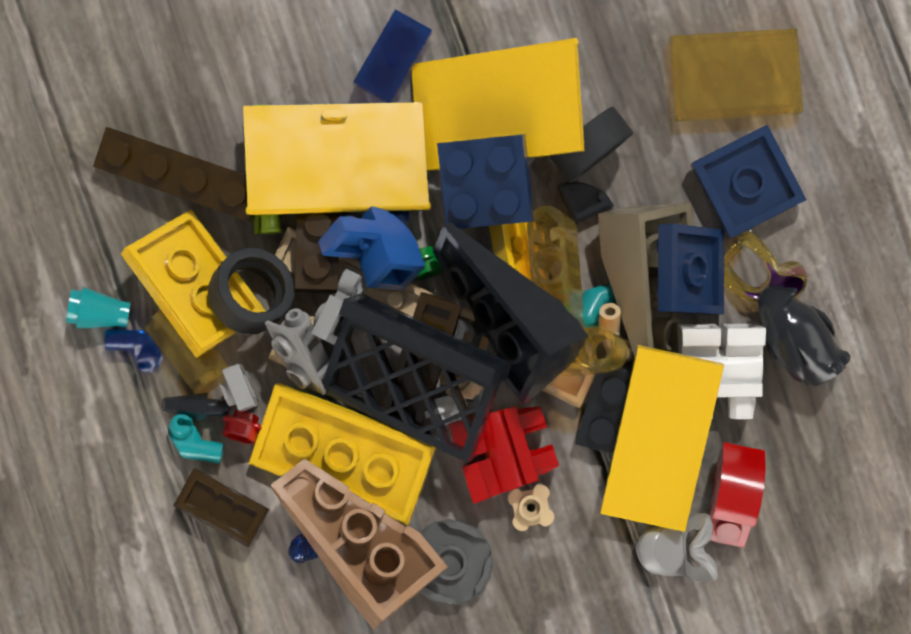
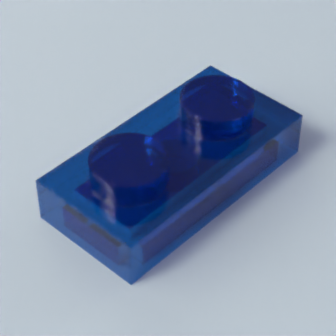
M395 9L354 79L353 84L385 103H392L431 37L432 29Z

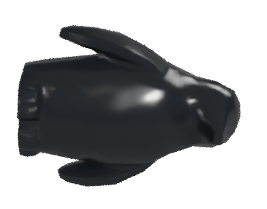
M768 285L759 295L758 307L762 326L766 328L767 348L771 356L777 359L795 380L799 382L804 381L806 385L818 386L838 376L846 368L845 365L850 362L851 356L847 351L841 350L834 339L835 330L827 315L819 309L795 299L793 296L797 292L796 288Z

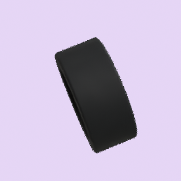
M614 107L606 109L583 126L585 151L550 156V159L568 182L571 183L585 174L632 136V129Z
M243 248L232 252L214 271L208 285L209 304L215 316L226 327L241 334H259L267 331L265 322L268 320L277 323L289 311L295 297L294 279L288 267L276 255L261 248ZM250 270L259 274L269 283L274 294V303L268 311L263 313L252 312L243 308L234 300L229 290L228 281L235 271Z

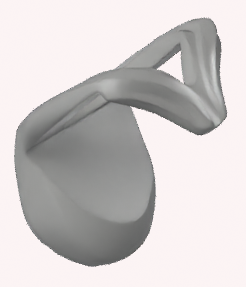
M706 513L690 515L685 532L659 526L650 527L640 536L636 545L637 556L642 566L647 571L662 576H688L699 582L717 580L718 571L715 561L704 551V547L710 541L713 531L710 515ZM693 529L700 531L690 544V556L701 565L700 567H696L690 562L686 551L687 536Z

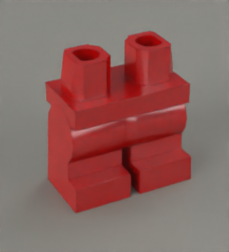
M516 406L489 413L474 456L484 453L485 459L462 467L473 504L539 481V475L545 474L559 466L553 444L531 451L528 447L525 434L547 428L541 406L525 407L518 410ZM463 421L448 424L454 443L464 447L468 433Z

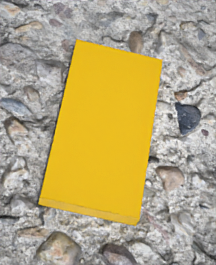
M641 345L637 346L600 514L685 532L724 370L723 363Z
M278 382L275 384L261 425L262 430L259 431L249 464L278 476H283L303 459H306L348 486L351 492L368 503H374L384 509L385 513L396 521L409 525L436 448L374 418Z

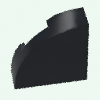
M576 181L557 185V189L574 225L614 206L610 198L603 191L592 185Z

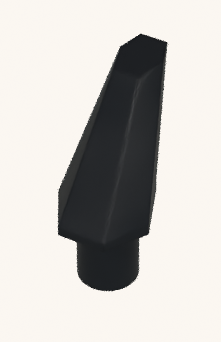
M198 393L163 398L161 409L166 412L185 414L190 418L206 421L207 416L224 417L228 415L229 405L223 399H209L208 393Z

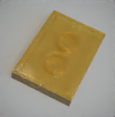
M797 28L670 36L669 45L675 122L797 115L803 113Z

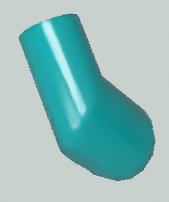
M610 283L585 290L572 312V316L579 320L588 335L596 332L599 328L597 320L600 307L606 303H616Z
M178 414L171 419L168 426V435L180 456L185 459L221 464L224 443L203 440L188 415Z

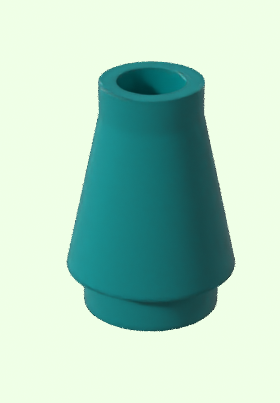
M82 287V291L71 289L66 323L76 324V329L116 326L127 328L131 302L121 301Z

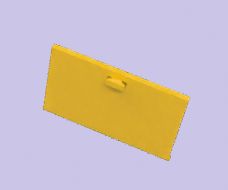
M564 39L413 63L411 65L414 102H422L427 172L440 170L437 143L525 134L528 158L585 151L578 39Z
M422 102L243 106L247 207L245 211L247 215L366 212L371 206L385 211L430 210Z

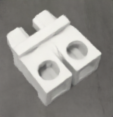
M759 323L721 324V328L716 324H677L678 354L724 364L717 397H728V417L731 419H753L756 397H762L763 346H765L766 328Z

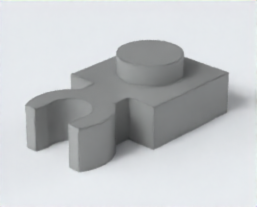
M348 269L343 272L335 297L330 295L327 302L318 308L314 316V328L311 334L335 345L344 319L343 316L339 315L344 298L364 294L367 290L365 278Z
M238 363L222 370L226 380L219 383L229 407L236 404L238 411L243 412L259 405V397L255 393L250 381V375L248 371H245L243 365Z

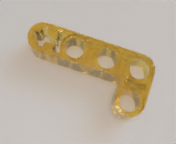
M541 206L533 211L534 221L527 223L531 281L561 303H564L566 309L573 317L579 320L584 331L589 335L576 360L560 375L573 377L612 372L619 369L628 358V347L624 339L603 327L585 328L578 235L574 221L552 206ZM561 261V273L555 279L550 280L549 270L551 266ZM609 339L611 347L608 355L598 360L596 349L599 343Z

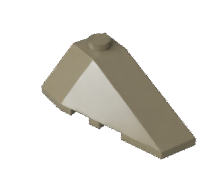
M691 202L625 207L598 213L601 257L617 305L621 310V318L634 357L638 345L678 353L677 324H682L678 320V313L658 312V224L673 223L693 226Z

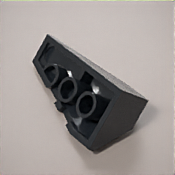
M451 222L443 225L433 253L455 295L460 299L468 301L475 319L471 325L477 336L485 333L496 356L512 363L508 377L504 382L519 401L525 404L576 360L589 335L584 331L579 320L573 317L559 300Z

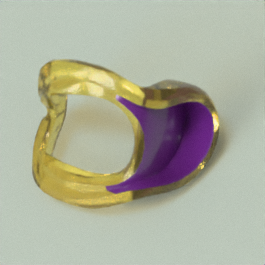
M751 230L743 231L738 237V243L724 255V285L734 295L742 299L758 303L760 293L768 285L796 288L797 292L793 296L794 298L799 296L806 288L808 274L803 265L793 260L780 264L768 246L758 236L753 234ZM745 246L757 254L767 268V279L758 287H752L745 283L729 264Z

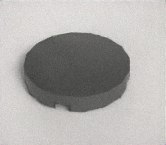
M446 519L433 522L419 532L448 566L420 591L423 596L434 603L453 606L468 602L483 591L491 578L494 561L490 544L480 530L466 521Z

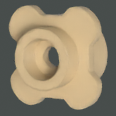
M538 484L532 490L521 491L514 489L509 493L508 502L513 506L515 514L512 523L517 530L525 531L529 526L537 524L545 527L552 524L554 513L549 510L547 499L550 491L546 486ZM530 503L535 505L533 512L527 510V505Z

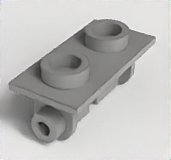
M296 308L286 314V319L280 325L267 320L265 325L273 339L271 342L272 347L282 357L288 369L286 375L289 380L300 389L307 387L324 395L326 390L321 380L324 378L330 359L321 342L314 339L316 336L311 334L314 327L309 315Z

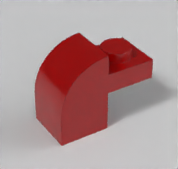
M723 442L713 473V497L707 512L713 523L710 541L745 548L751 527L756 526L762 503L766 474L765 450Z

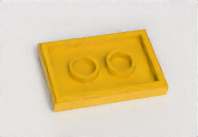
M192 209L123 249L121 256L196 358L237 333V331L226 327L215 316L208 299V285L212 274L227 257ZM235 271L228 281L229 290L234 300L243 308L252 312H266L238 272Z

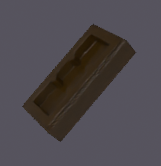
M193 468L173 505L175 508L247 547H250L270 511V508L197 468Z

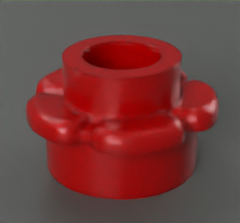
M235 410L233 416L226 415L223 417V421L226 424L222 434L236 442L254 445L259 431L262 430L261 425L258 424L259 417L247 411Z

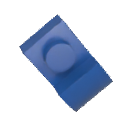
M371 206L361 218L340 216L318 241L323 256L359 259L368 288L403 291L425 268L418 244L411 231L396 216L381 208Z

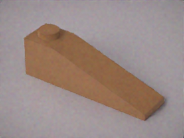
M303 459L270 485L272 491L345 595L373 629H376L448 567L421 533L409 525L404 526L376 504L368 503L351 492L348 486L306 459Z

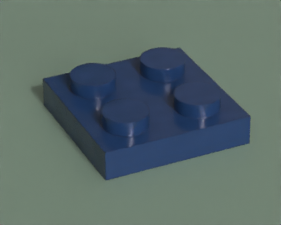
M768 124L690 164L728 240L807 200Z
M525 134L437 143L446 224L451 222L461 229L534 221Z
M673 223L658 224V312L724 315V230Z

